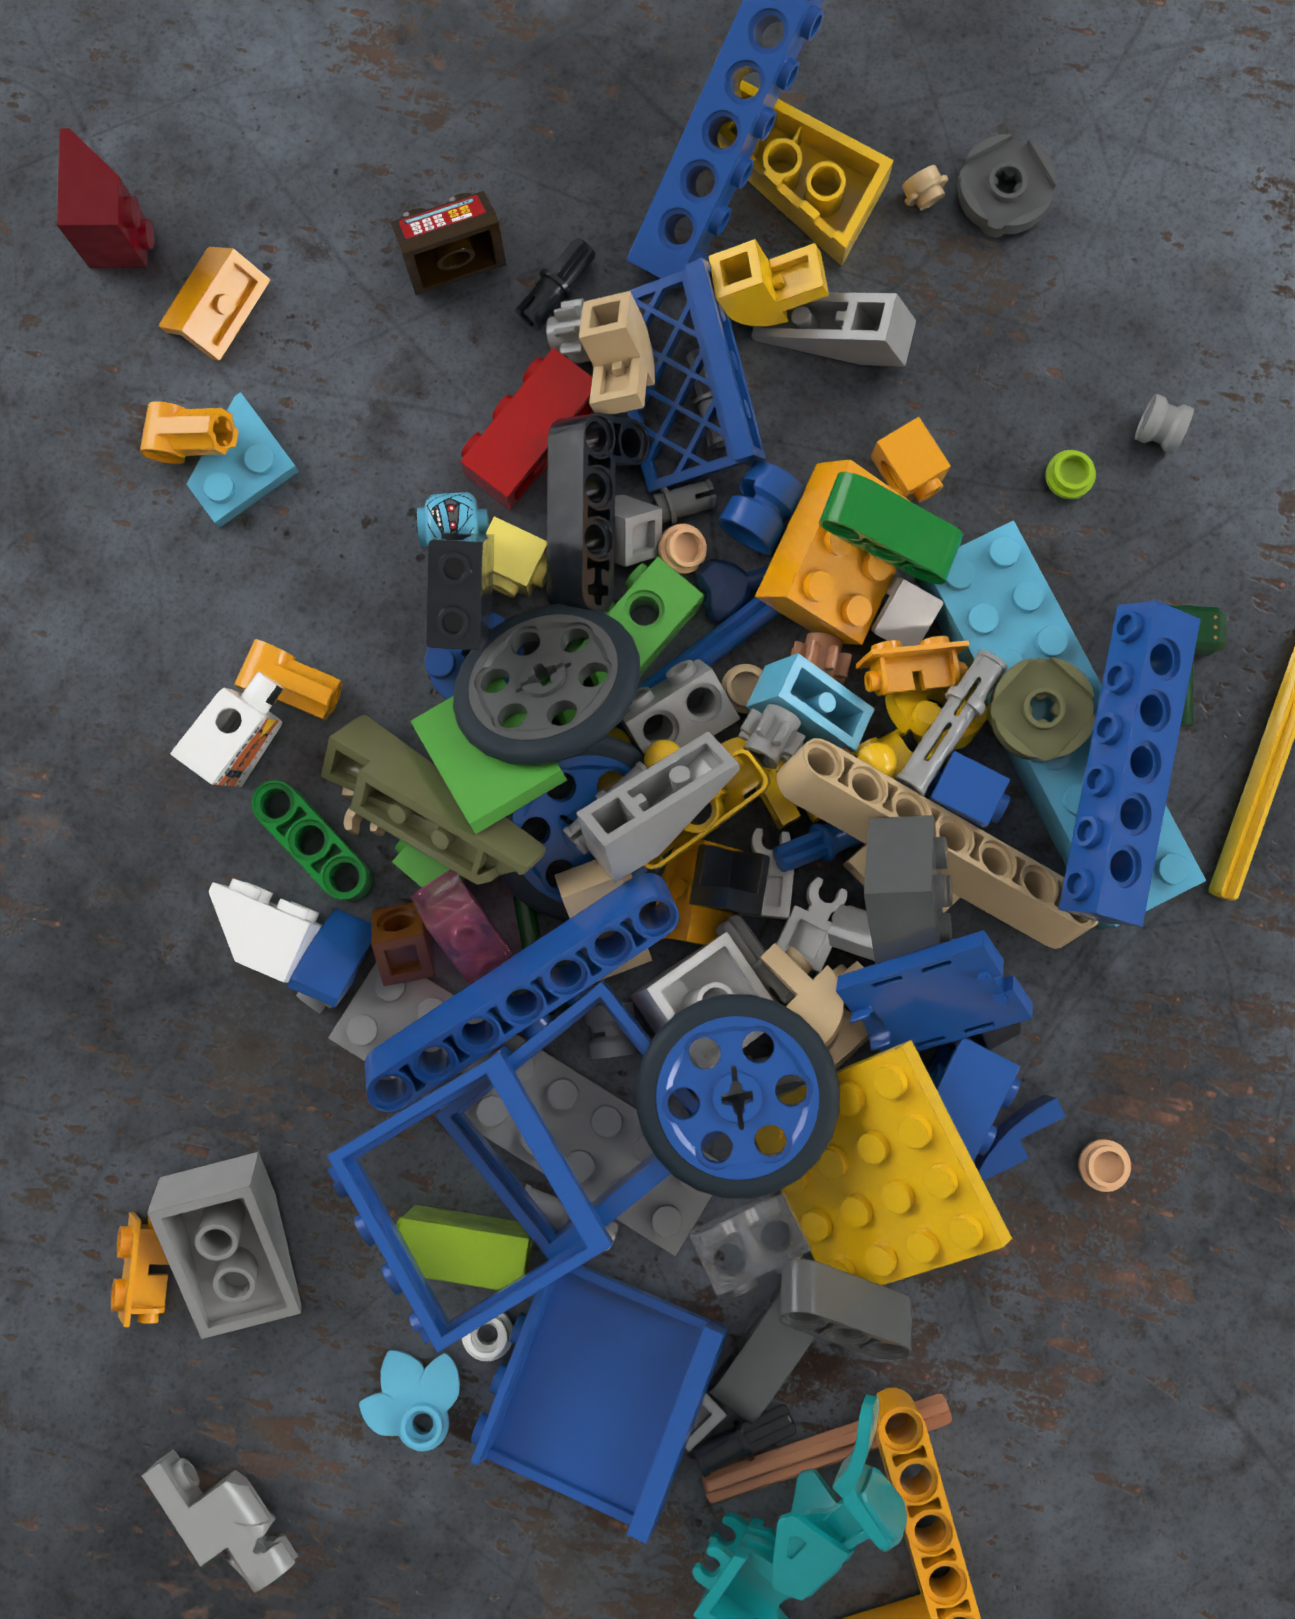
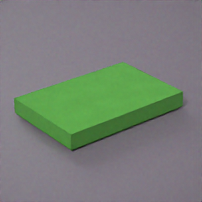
M503 678L495 679L487 686L485 692H499L507 684ZM454 696L410 721L475 834L567 781L557 762L540 765L510 764L487 756L470 744L457 725L453 710ZM523 712L511 714L505 719L503 727L515 728L524 722L527 715Z

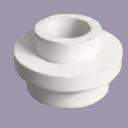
M505 1313L486 1323L494 1326L498 1332V1337L494 1341L486 1342L481 1339L479 1328L462 1338L464 1348L472 1357L480 1361H494L507 1353L512 1344L509 1342L513 1325Z

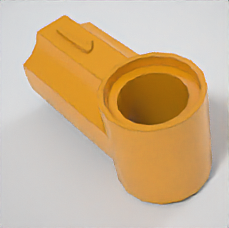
M150 402L147 407L139 452L146 458L168 464H183L186 456L226 455L231 447H236L239 431L233 422V414L222 408L186 409L167 402Z
M255 639L234 685L244 691L257 672L260 671L284 688L276 701L327 721L338 704L344 683L316 668H311L295 661L296 657L280 648Z

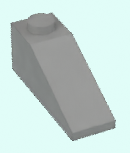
M829 292V296L786 310L788 322L772 326H754L751 336L758 342L858 365L905 367L916 320L897 293Z
M709 731L576 812L587 849L615 883L659 856L740 770L739 763Z

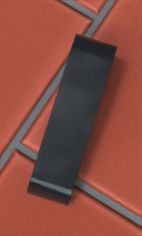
M594 413L557 419L549 429L547 598L550 605L558 603L587 610L595 608L604 612L613 601L615 467L643 463L649 454L650 448L647 430L637 420Z

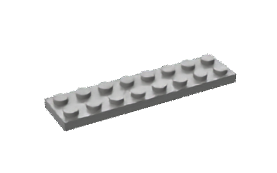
M376 962L328 1039L365 1061L367 1055L375 1047L455 994L429 978L383 986ZM476 1018L468 1021L467 1023L476 1024L483 1021L484 1019ZM516 1034L422 1096V1098L483 1063L503 1046L507 1045L511 1052H513L526 1042L527 1039ZM432 1047L424 1051L434 1052L436 1050H439L440 1048ZM543 1049L515 1071L590 1202H593L653 1153L643 1136L636 1107ZM495 1088L464 1112L484 1137L544 1174ZM702 1149V1152L707 1158L714 1161H720L718 1158L714 1157L713 1155ZM670 1174L616 1219L676 1257L712 1195L697 1191Z

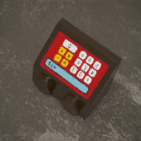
M484 191L475 194L460 193L451 197L445 204L427 210L423 208L412 209L404 213L400 219L391 221L392 229L415 295L507 265L499 221Z

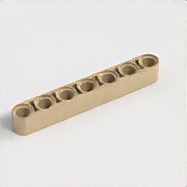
M811 739L806 742L777 772L776 781L784 797L865 844L868 841L869 818L934 815L936 837L946 836L948 869H941V874L951 875L952 893L1050 948H1062L1096 926L1099 922L1058 910L1063 889V876L826 740Z

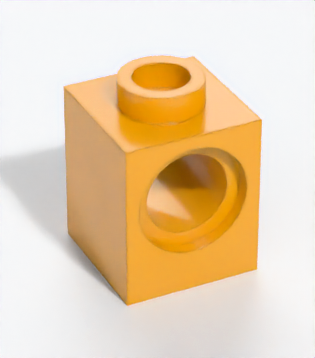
M920 417L915 418L877 441L870 456L889 487L909 501L916 498L918 503L929 499L944 487L941 481H943L951 467Z

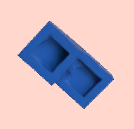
M335 908L305 951L290 977L287 987L336 1007L353 985L359 966L373 949L371 945L372 923Z
M1043 1095L1012 1114L997 1127V1133L990 1149L984 1156L977 1154L974 1160V1164L983 1181L1029 1159L1020 1139L1066 1117L1056 1097Z

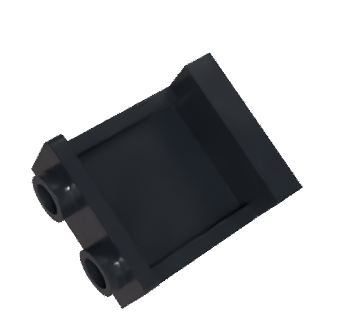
M441 533V539H433L429 542L426 641L428 647L481 650L490 638L492 629L494 534Z

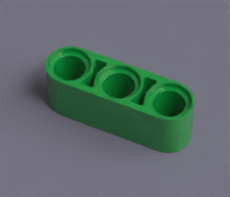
M850 472L838 473L819 520V525L828 532L919 580L933 584H945L964 535L960 529L878 483Z
M277 780L266 781L258 786L251 800L252 812L318 885L333 898L346 902H357L367 897L374 884L373 871L370 866L302 793L285 782ZM287 793L290 798L289 810L280 818H272L269 813L270 801L277 794ZM321 829L325 838L323 848L314 855H307L302 845L304 836L311 830ZM354 865L359 871L358 884L351 891L342 892L336 883L337 874L343 867Z

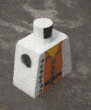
M260 671L257 672L243 693L225 687L222 688L170 754L212 785L242 787L282 725V721L269 712V709L284 688Z

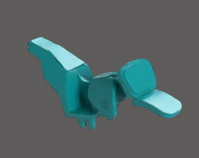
M866 1394L860 1411L855 1447L841 1463L832 1488L841 1496L842 1500L838 1502L817 1470L807 1469L801 1471L797 1478L792 1511L780 1516L776 1531L764 1527V1519L752 1517L750 1522H747L735 1512L725 1513L722 1522L734 1530L736 1539L726 1541L721 1538L719 1533L712 1532L709 1537V1546L706 1553L716 1558L720 1563L715 1572H711L702 1563L698 1562L695 1564L692 1570L693 1577L706 1588L693 1614L696 1619H789L779 1608V1605L791 1597L801 1601L806 1597H811L841 1569L844 1561L847 1562L858 1544L870 1538L884 1552L891 1550L899 1544L907 1523L905 1503L880 1470L865 1464L876 1432L879 1415V1397Z

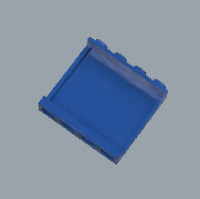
M580 1265L533 1294L534 1298L528 1313L522 1312L518 1316L509 1338V1342L515 1344L508 1364L501 1363L490 1387V1392L496 1395L489 1414L485 1412L481 1414L471 1436V1443L477 1445L471 1463L478 1466L485 1459L492 1461L630 1525L626 1535L647 1543L657 1527L730 1328L587 1266Z

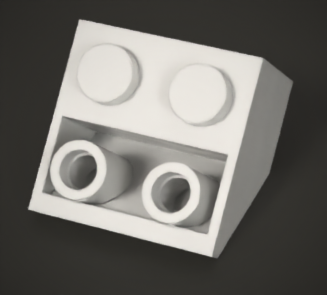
M232 878L229 886L213 882L209 889V895L235 962L279 981L289 982L299 961L322 927V924L316 922L319 912L281 898L278 905L270 902L273 895L272 892Z

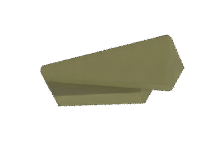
M361 715L329 736L321 777L354 791L350 810L476 885L491 882L499 875L515 871L519 875L525 874L543 858L546 847L506 817L475 834L437 767L369 716Z

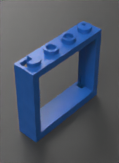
M603 979L597 985L589 986L568 1000L567 1004L569 1007L556 1018L552 1019L547 1014L524 1029L522 1032L528 1040L515 1051L511 1052L508 1046L505 1045L491 1057L499 1052H504L514 1071H516L599 1003L603 1005L642 1056L645 1054L652 1039ZM488 1080L446 1105L435 1117L549 1260L579 1242L582 1238L571 1219L558 1230L554 1227L464 1113L494 1088L492 1082ZM679 1088L672 1092L690 1116H693L698 1111L700 1101L693 1090ZM714 1131L707 1134L701 1142V1148L703 1149L722 1132ZM652 1153L591 1202L606 1227L671 1173Z
M499 1052L327 1155L332 1165L327 1170L335 1183L333 1185L334 1189L341 1198H345L348 1195L359 1213L358 1216L354 1217L358 1232L369 1247L376 1244L386 1261V1264L381 1266L386 1282L395 1295L398 1296L402 1292L404 1293L414 1311L409 1314V1320L414 1332H419L425 1344L431 1341L437 1353L612 1246L613 1240L504 1052ZM490 1080L582 1240L449 1320L358 1158Z

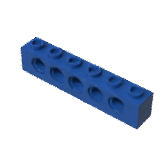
M824 0L742 1L628 254L627 261L659 278L685 270L684 264L700 258L709 262V255L706 254L714 235L720 236L729 222L732 209L728 207L736 188L742 189L751 175L754 161L750 157L759 139L764 141L774 126L777 112L773 108L782 90L787 92L796 79L800 68V61L796 60L805 40L811 41L819 30L824 16V10L820 9ZM772 23H783L784 35L781 42L774 48L765 49L762 41L765 29ZM758 72L761 81L758 92L752 98L743 99L740 94L741 81L747 74ZM729 121H734L737 126V138L730 147L722 149L717 139L718 132L722 125ZM710 169L715 177L714 188L707 196L700 197L696 190V180L701 172ZM687 216L692 222L693 232L686 243L680 244L675 238L674 230L677 222Z
M1157 600L1117 606L1058 909L1108 924L1143 927L1201 620Z

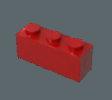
M552 348L544 359L541 357L536 358L525 371L522 379L524 384L513 397L508 394L498 403L492 414L493 422L483 434L475 433L463 447L461 452L463 458L460 463L465 477L508 510L512 511L548 466V434L552 423L557 419L587 415L593 411L589 404L593 377L555 348Z

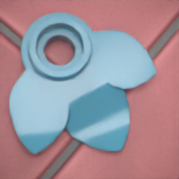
M399 1350L388 1351L381 1368L382 1392L367 1396L359 1402L361 1414L367 1425L379 1435L399 1436L407 1447L416 1451L434 1449L442 1443L447 1435L450 1422L447 1411L455 1403L460 1393V1379L456 1364L448 1353L439 1355L425 1367L420 1360L409 1353ZM418 1414L429 1415L433 1421V1427L426 1431L420 1430L415 1424V1417Z

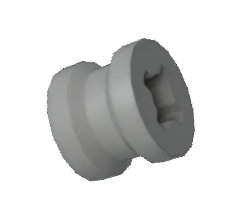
M1155 393L1139 422L1135 440L1143 443L1154 441L1160 444L1163 451L1173 454L1188 430L1194 408L1185 404L1178 407L1168 404L1166 397Z

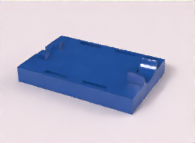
M984 930L840 975L837 980L836 992L852 1012L850 1024L857 1021L863 1022L870 1038L871 1051L879 1049L883 1052L912 1040L916 1050L921 1051L1030 1020L1033 1013V1003L1014 974L1007 977L1002 976L1004 959Z

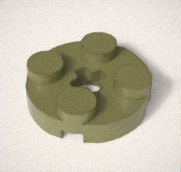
M1051 657L1049 659L1031 658L1015 664L1000 677L991 692L990 704L987 707L986 715L988 722L992 725L996 738L1008 751L1022 759L1041 764L1067 756L1077 750L1088 739L1093 730L1096 715L1093 716L1094 705L1092 701L1095 696L1089 680L1071 663ZM1032 698L1038 702L1045 698L1052 701L1053 705L1049 710L1051 715L1054 716L1052 722H1048L1046 719L1037 721L1032 717L1033 708L1030 705Z

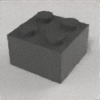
M934 815L869 818L864 899L875 964L952 940L950 913H943V907H952L951 875L941 874V869H948L946 836L936 837Z

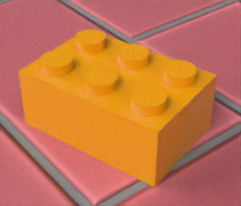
M851 459L817 463L755 597L810 632H820L836 636L843 641V644L862 645L897 568L823 529L819 525V520L836 477L840 472H850L864 476L897 495L905 497Z

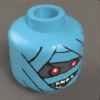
M468 492L430 495L425 502V507L417 508L420 547H428L431 540L441 539V533L486 534L489 528L488 508L478 509L477 500Z

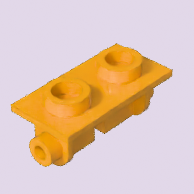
M935 636L921 640L918 643L919 645L902 647L899 640L884 641L872 645L871 651L856 663V669L870 668V671H867L864 676L865 688L868 692L875 691L877 696L913 692L916 690L913 673H918L921 691L949 689L952 685L957 686L967 672L966 664L958 662L957 655L969 646V641L950 642L948 636Z
M129 1212L128 1226H120L117 1237V1258H124L122 1279L113 1280L111 1291V1311H118V1317L124 1327H130L131 1314H138L137 1322L158 1323L159 1314L165 1312L168 1274L148 1273L149 1264L169 1265L149 1216L148 1224H141V1219L135 1212Z

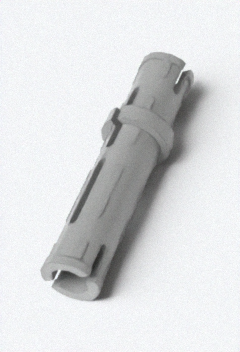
M979 650L976 659L957 686L952 685L945 694L946 704L923 736L901 773L897 775L896 781L922 796L925 795L926 789L952 753L973 718L981 717L985 711L986 705L984 701L1001 674L1007 669V665L1002 659L986 650ZM973 686H978L961 713L955 716ZM946 729L949 730L930 760L925 761Z

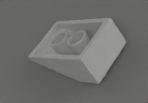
M259 1152L159 1178L147 1214L201 1339L301 1314L302 1305L276 1194Z

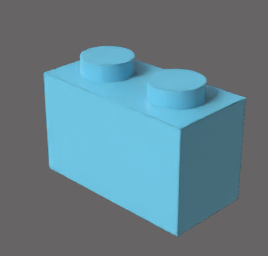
M799 653L765 665L746 705V708L749 710L753 708L760 713H763L769 704L781 706L799 718L801 725L797 732L805 735L803 744L811 739H823L839 748H849L851 752L857 750L874 711L872 706Z

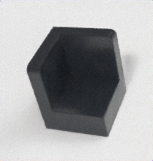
M707 844L699 845L689 904L723 912L761 916L770 857L762 853L732 851Z

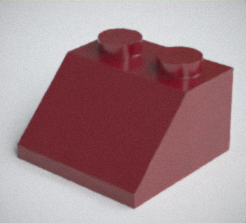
M60 128L57 200L58 228L89 268H147V250L154 248L155 241L151 220L145 218L140 210L136 196H131L121 178L70 128Z

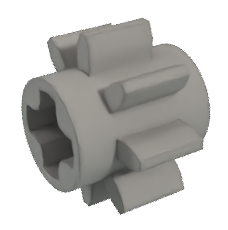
M583 298L561 302V308L554 309L555 316L550 317L546 325L550 348H555L564 356L568 355V359L574 364L591 361L579 340Z
M774 704L767 705L763 713L752 708L741 726V732L738 736L740 739L747 741L743 749L752 752L763 766L769 769L777 768L781 759L787 762L802 747L805 735L797 732L801 725L799 718L791 711Z

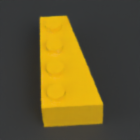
M742 80L740 84L741 97L743 99L752 98L759 88ZM778 99L773 108L777 112L774 126L764 141L758 140L750 157L754 161V166L748 181L842 266L889 181L894 160ZM729 121L722 125L718 132L719 146L725 149L730 147L737 138V126L734 121Z

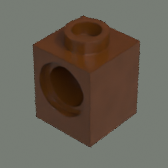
M422 900L372 910L371 945L383 986L435 976L433 939Z

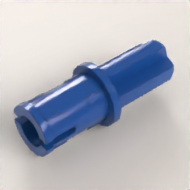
M815 823L809 827L808 834L776 846L772 854L777 868L781 872H787L818 859L823 862L832 861L835 858V854L863 842L829 823L824 825Z

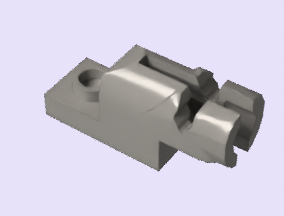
M173 1449L156 1461L142 1475L200 1567L226 1549L228 1554L225 1555V1560L243 1577L255 1593L284 1574L295 1563L294 1560L299 1557L285 1533H280L278 1536H265L276 1518L268 1511L248 1479L237 1470H234L202 1493L198 1487L200 1481L195 1468L187 1459H180Z

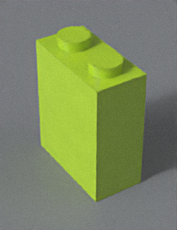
M414 1205L403 1217H399L397 1224H395L427 1279L500 1290L528 1273L533 1240L518 1221Z

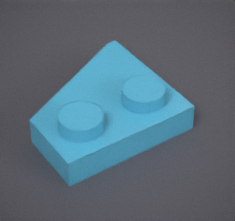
M241 392L234 396L227 409L228 412L233 414V422L239 431L236 447H231L226 455H202L186 484L219 528L299 472Z

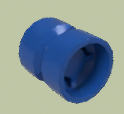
M755 460L739 485L742 495L731 497L719 516L717 523L726 534L743 546L757 553L771 555L786 530L783 520H791L805 487L782 468L766 461Z

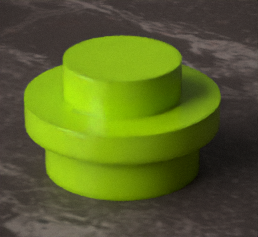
M1077 450L1061 451L1047 465L1045 472L1046 483L1049 489L1060 498L1070 500L1080 498L1092 488L1095 482V466L1092 460L1083 452Z

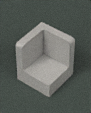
M616 495L614 563L626 567L659 556L658 543L662 535V508L626 495Z
M894 574L886 591V594L890 596L871 630L874 634L887 641H901L902 647L919 645L918 643L925 637L944 601Z

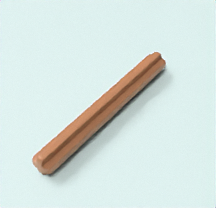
M935 1394L914 1402L926 1424L928 1432L949 1425L952 1422L950 1408L942 1394ZM896 1413L888 1419L886 1427L898 1428L907 1421L909 1414ZM859 1421L754 1456L755 1460L751 1462L747 1458L710 1473L707 1477L702 1475V1483L710 1504H717L797 1477L803 1470H817L844 1461L855 1447ZM875 1436L870 1451L879 1449Z

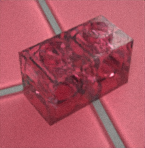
M448 870L410 896L427 930L469 985L514 956L501 932L460 875L455 871Z

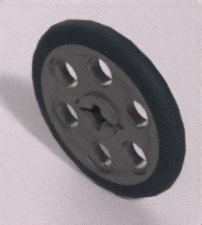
M557 603L521 612L492 628L490 638L481 650H471L463 661L454 685L453 710L457 725L468 742L487 756L510 764L540 765L564 760L582 753L604 739L621 722L634 700L640 680V655L633 637L624 626L601 610L595 608L587 610ZM586 638L589 640L587 645L580 651L572 653L564 651L567 644L574 639ZM530 641L540 642L539 647L532 654L526 656L516 655L517 650L523 644ZM600 671L608 674L603 683L598 686H583L584 680L592 673ZM549 678L551 683L542 687L540 682ZM495 679H509L507 686L496 693L485 692L487 686ZM566 709L577 711L574 719L568 724L562 726L552 724L553 718L559 712ZM517 712L527 713L526 719L515 728L503 727L505 719L511 714Z

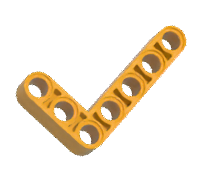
M886 1388L876 1394L879 1397V1415L875 1437L887 1479L900 1494L906 1506L907 1523L903 1535L920 1594L842 1619H953L956 1617L981 1619L926 1424L912 1397L907 1392L898 1388ZM896 1413L909 1414L907 1421L898 1428L886 1427V1423L892 1415ZM911 1464L923 1465L918 1475L912 1478L900 1477L902 1471ZM926 1515L937 1516L932 1525L926 1528L915 1527L920 1518ZM941 1566L950 1567L946 1575L939 1578L930 1577L935 1569Z

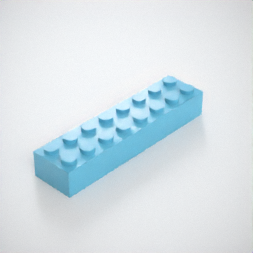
M1014 520L960 546L945 584H933L915 578L919 588L944 601L935 617L944 636H948L950 642L969 641V646L957 655L958 661L964 662L970 668L979 650H986L1002 659L1007 665L1006 671L1020 661L1031 658L1049 659L1051 657L1065 660L1077 667L1089 680L1095 696L1092 699L1094 705L1093 716L1097 714L1102 684ZM991 692L986 698L987 707L990 704ZM1032 698L1030 701V705L1033 708L1032 717L1037 721L1046 719L1048 722H1052L1054 716L1049 711L1053 705L1052 701L1045 698L1038 702ZM1093 730L1088 739L1074 752L1063 758L1041 764L1022 759L1012 754L1003 746L1066 867ZM1165 806L1146 911L1206 881L1167 806ZM1102 922L1097 924L1099 929L1119 926L1118 924Z

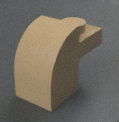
M631 291L583 302L579 340L594 366L589 403L594 413L612 415L644 408L646 386L655 385V367L648 330Z
M774 943L760 957L763 964L796 996L786 1007L799 1014L820 1035L824 1044L828 1047L837 1036L844 1018V1001L836 992L837 976L827 965L812 980L807 974L814 968L793 946L784 952Z

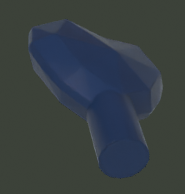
M710 559L701 563L694 577L697 586L706 594L703 604L706 616L716 622H723L748 603L751 592L759 588L769 566L746 572L738 565L725 560Z

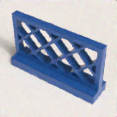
M703 258L684 264L685 270L629 290L637 306L646 310L643 319L647 330L655 316L675 326L662 353L652 349L653 356L659 358L655 365V385L646 386L644 408L651 396L671 406L658 433L645 426L642 416L644 408L627 411L629 419L641 422L646 428L648 435L655 438L649 448L646 460L641 463L646 486L650 493L659 492L660 488L664 486L668 489L742 464L751 465L755 460H766L730 317L715 298L710 263ZM684 286L688 302L678 321L658 311L667 291ZM653 297L649 305L641 302ZM691 317L695 331L687 327ZM684 331L697 338L700 352L691 369L670 359ZM667 364L687 374L674 401L654 390ZM703 366L705 367L708 379L699 375ZM696 380L710 387L713 398L704 417L683 407ZM679 412L700 423L687 449L666 438ZM716 413L720 427L712 423ZM708 428L723 436L727 452L726 457L709 462L695 454ZM664 443L682 453L683 457L674 474L658 478L654 460ZM692 460L701 464L687 469Z

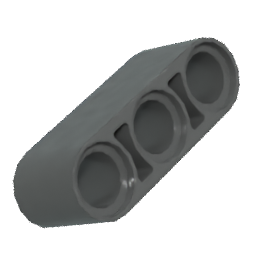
M792 1260L782 1265L779 1321L783 1325L879 1359L897 1360L911 1355L912 1300L910 1297L820 1262Z
M781 1281L720 1366L707 1391L750 1424L754 1423L761 1416L815 1339V1336L787 1327L779 1321Z

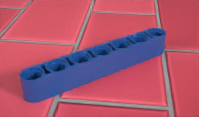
M641 873L632 877L375 1047L365 1060L367 1099L371 1106L386 1113L404 1109L670 934L679 921V911L665 880L653 873ZM660 901L656 907L650 910H641L647 903ZM606 931H616L608 938H597ZM562 960H571L566 966L554 967L556 963ZM519 989L527 990L525 993L521 995H510L512 992ZM476 1018L484 1019L483 1021L476 1024L467 1023L468 1021ZM432 1047L440 1048L439 1050H436L434 1052L424 1051ZM387 1076H395V1077H396V1078H394V1079H392V1080H384V1079H382V1078L387 1077Z

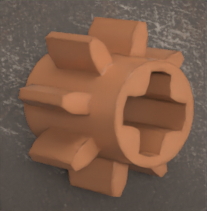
M820 632L808 633L805 643L795 641L791 655L799 653L840 684H844L845 678L848 676L852 659L851 654L841 653L843 641L840 638Z

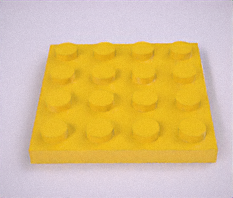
M912 1040L836 1071L840 1083V1111L833 1137L820 1160L801 1179L780 1190L814 1260L882 1286L1003 1248L1012 1237ZM804 1084L777 1097L785 1104H797L804 1099L807 1093V1086ZM775 1125L761 1127L756 1132L754 1138L760 1151L768 1155L780 1152L786 1143L784 1131Z

